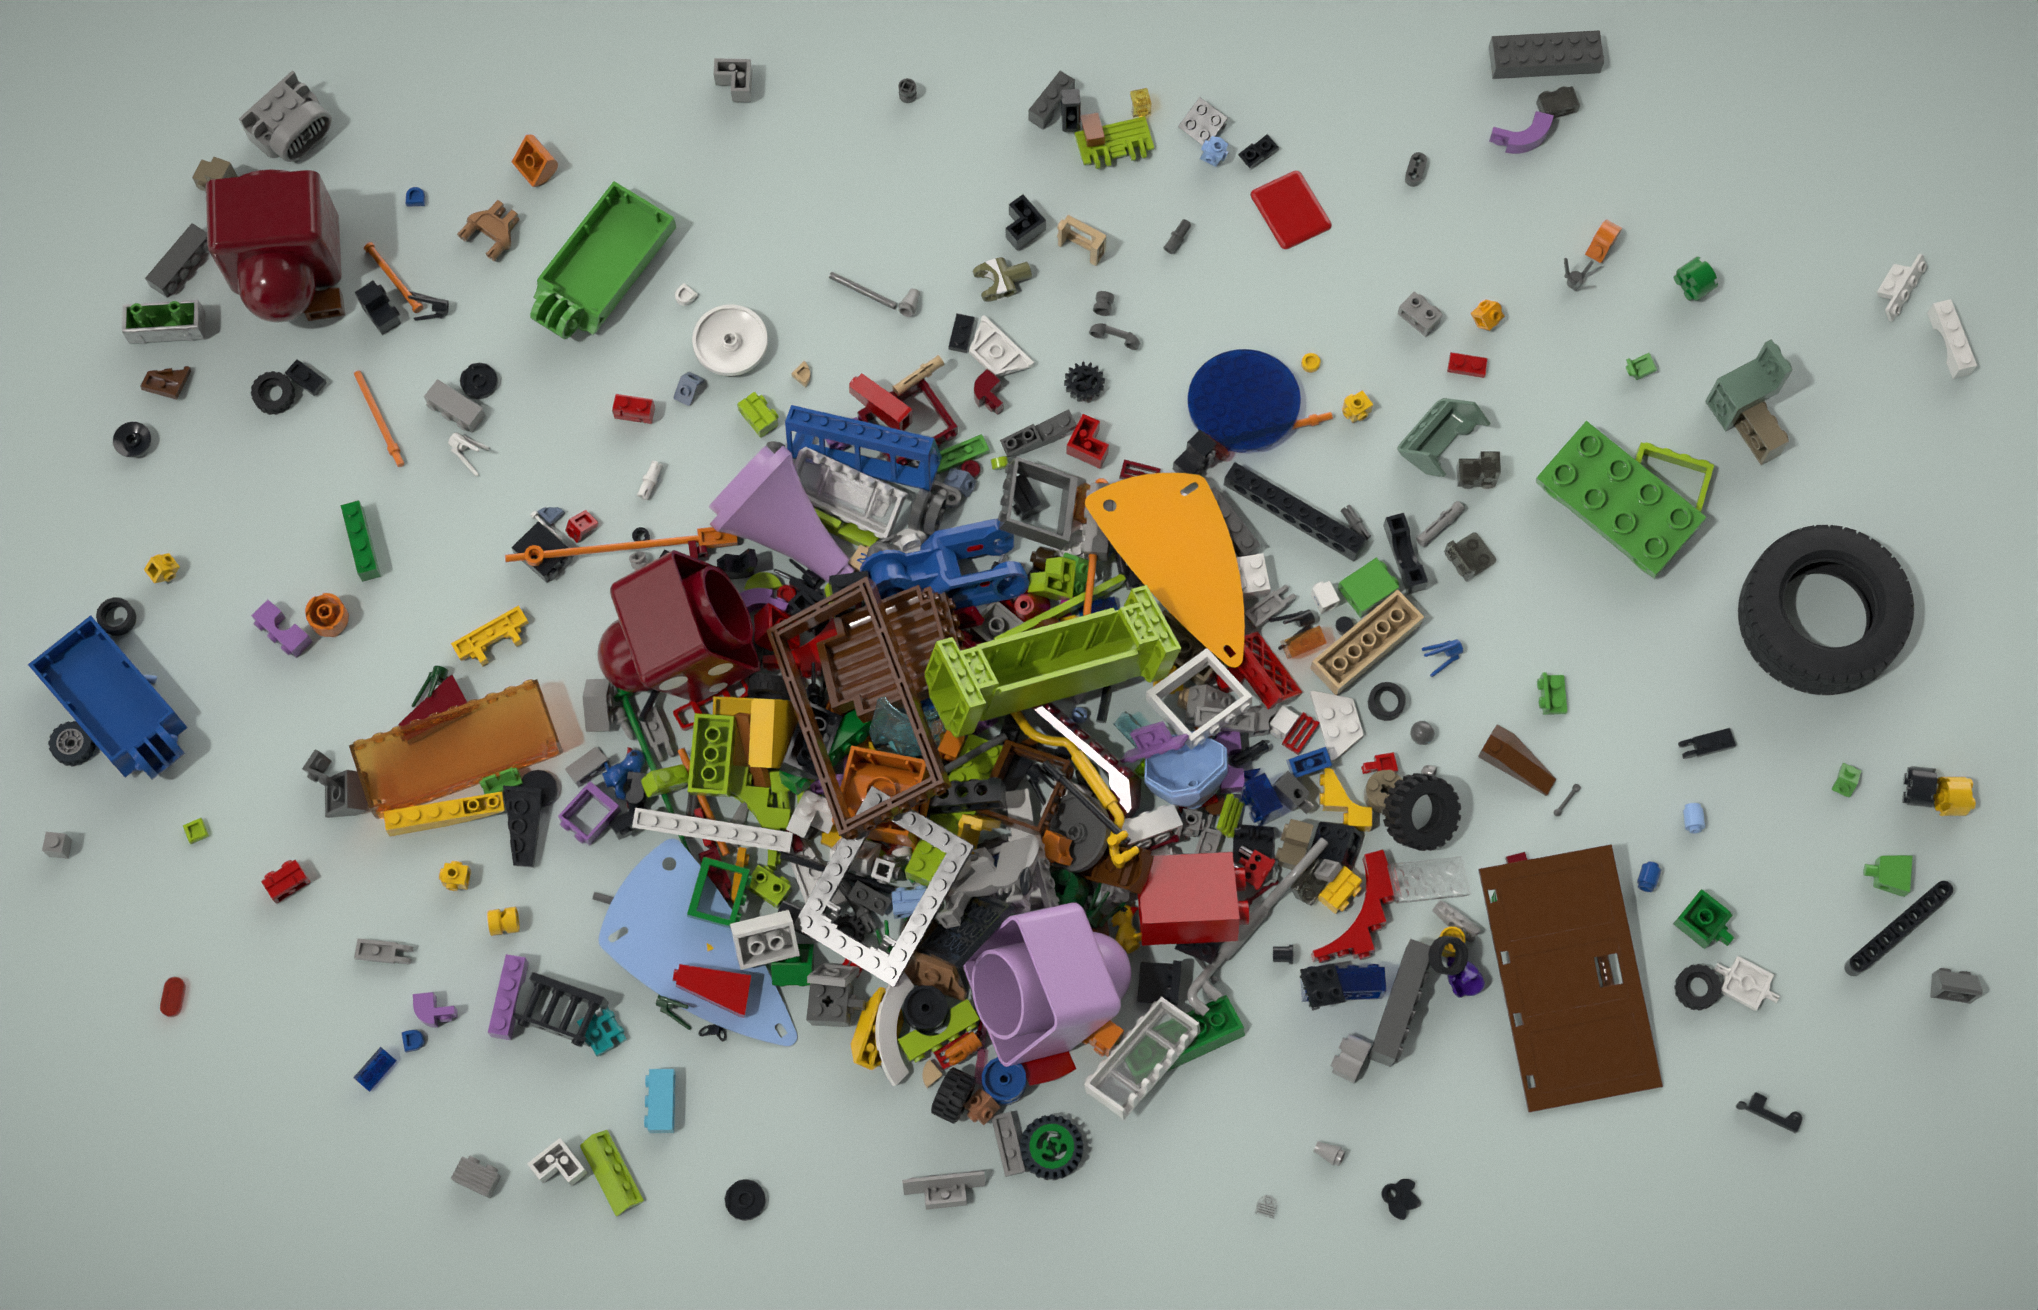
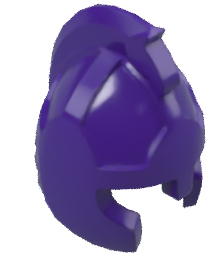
M1448 957L1447 966L1450 967L1455 957ZM1469 961L1464 970L1459 974L1447 975L1448 982L1453 989L1452 991L1458 998H1462L1465 995L1474 996L1480 993L1485 986V981L1478 968Z

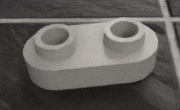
M937 481L933 482L930 492L935 490L938 494L947 496L946 507L955 508L960 504L961 493L958 489ZM950 497H954V498H955L954 501H949L948 499H949Z

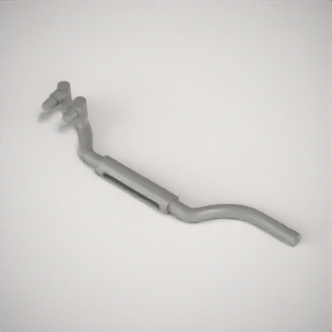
M1320 838L1262 904L1256 905L1249 913V925H1239L1238 941L1224 942L1218 948L1217 955L1212 964H1208L1190 985L1187 997L1196 1014L1204 1016L1209 1010L1198 999L1197 993L1202 988L1208 995V998L1214 1001L1222 995L1209 983L1210 977L1225 960L1228 961L1268 916L1270 908L1328 845L1325 839Z

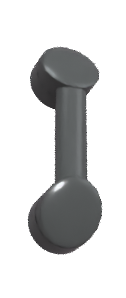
M1103 323L1095 324L1089 330L1091 336L1099 339L1103 338L1104 333L1126 339L1124 345L1131 350H1138L1140 345L1138 338L1133 333L1110 327Z

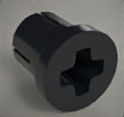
M1289 944V946H1273V962H1289V965H1293V944Z

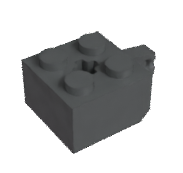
M810 983L806 1021L813 1026L849 1027L851 1014H854V1010H865L866 1002L856 999V996L853 995L854 986L851 983L846 987Z

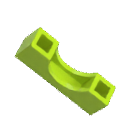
M968 999L949 1010V1024L942 1033L935 1036H927L917 1030H913L897 1040L909 1062L912 1060L915 1063L926 1057L924 1055L925 1052L929 1050L935 1052L943 1047L942 1042L947 1039L952 1042L960 1037L959 1032L964 1029L969 1032L978 1026L976 1022L980 1019Z

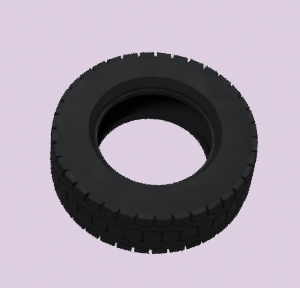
M1812 525L1791 531L1777 539L1762 553L1743 583L1739 597L1738 622L1740 632L1748 651H1751L1750 654L1756 663L1759 662V666L1766 673L1769 672V675L1778 682L1781 680L1782 684L1790 688L1794 687V690L1804 693L1808 691V694L1837 695L1851 692L1870 683L1887 669L1903 649L1913 624L1914 599L1913 594H1911L1912 589L1909 581H1906L1908 578L1903 568L1900 569L1901 565L1895 557H1891L1892 554L1885 547H1880L1882 544L1873 538L1870 540V536L1861 532L1856 533L1857 530L1847 527L1842 529L1843 526ZM1813 573L1827 574L1843 580L1855 590L1864 605L1866 628L1863 637L1847 646L1826 647L1815 644L1801 636L1794 629L1785 612L1784 592L1786 585L1797 577Z

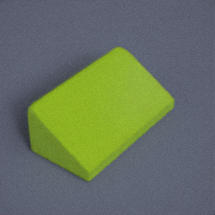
M845 522L837 533L839 538L856 546L870 547L880 539L873 532L861 530L852 522Z

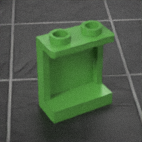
M1376 557L1341 580L1337 589L1361 618L1367 614L1370 608L1393 594L1396 590H1399V582L1394 576L1391 577L1387 566Z

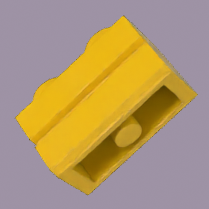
M1343 866L1334 880L1319 894L1318 900L1334 914L1339 910L1343 912L1350 904L1348 899L1351 896L1356 897L1362 890L1360 887L1362 879L1353 874L1346 866Z

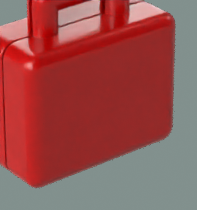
M1292 171L1252 190L1250 193L1253 202L1282 249H1290L1330 230L1332 227L1331 221L1300 171Z

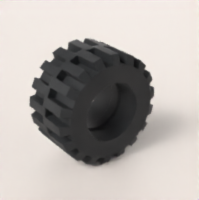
M952 1067L945 1075L936 1093L931 1113L955 1124L965 1110L963 1105L972 1095L976 1078Z

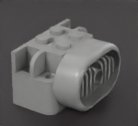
M292 70L239 118V121L248 139L268 157H281L284 161L293 162L303 157L326 135L331 126L332 118L330 113L320 105L317 97L309 90V87L305 83L298 81L295 72Z

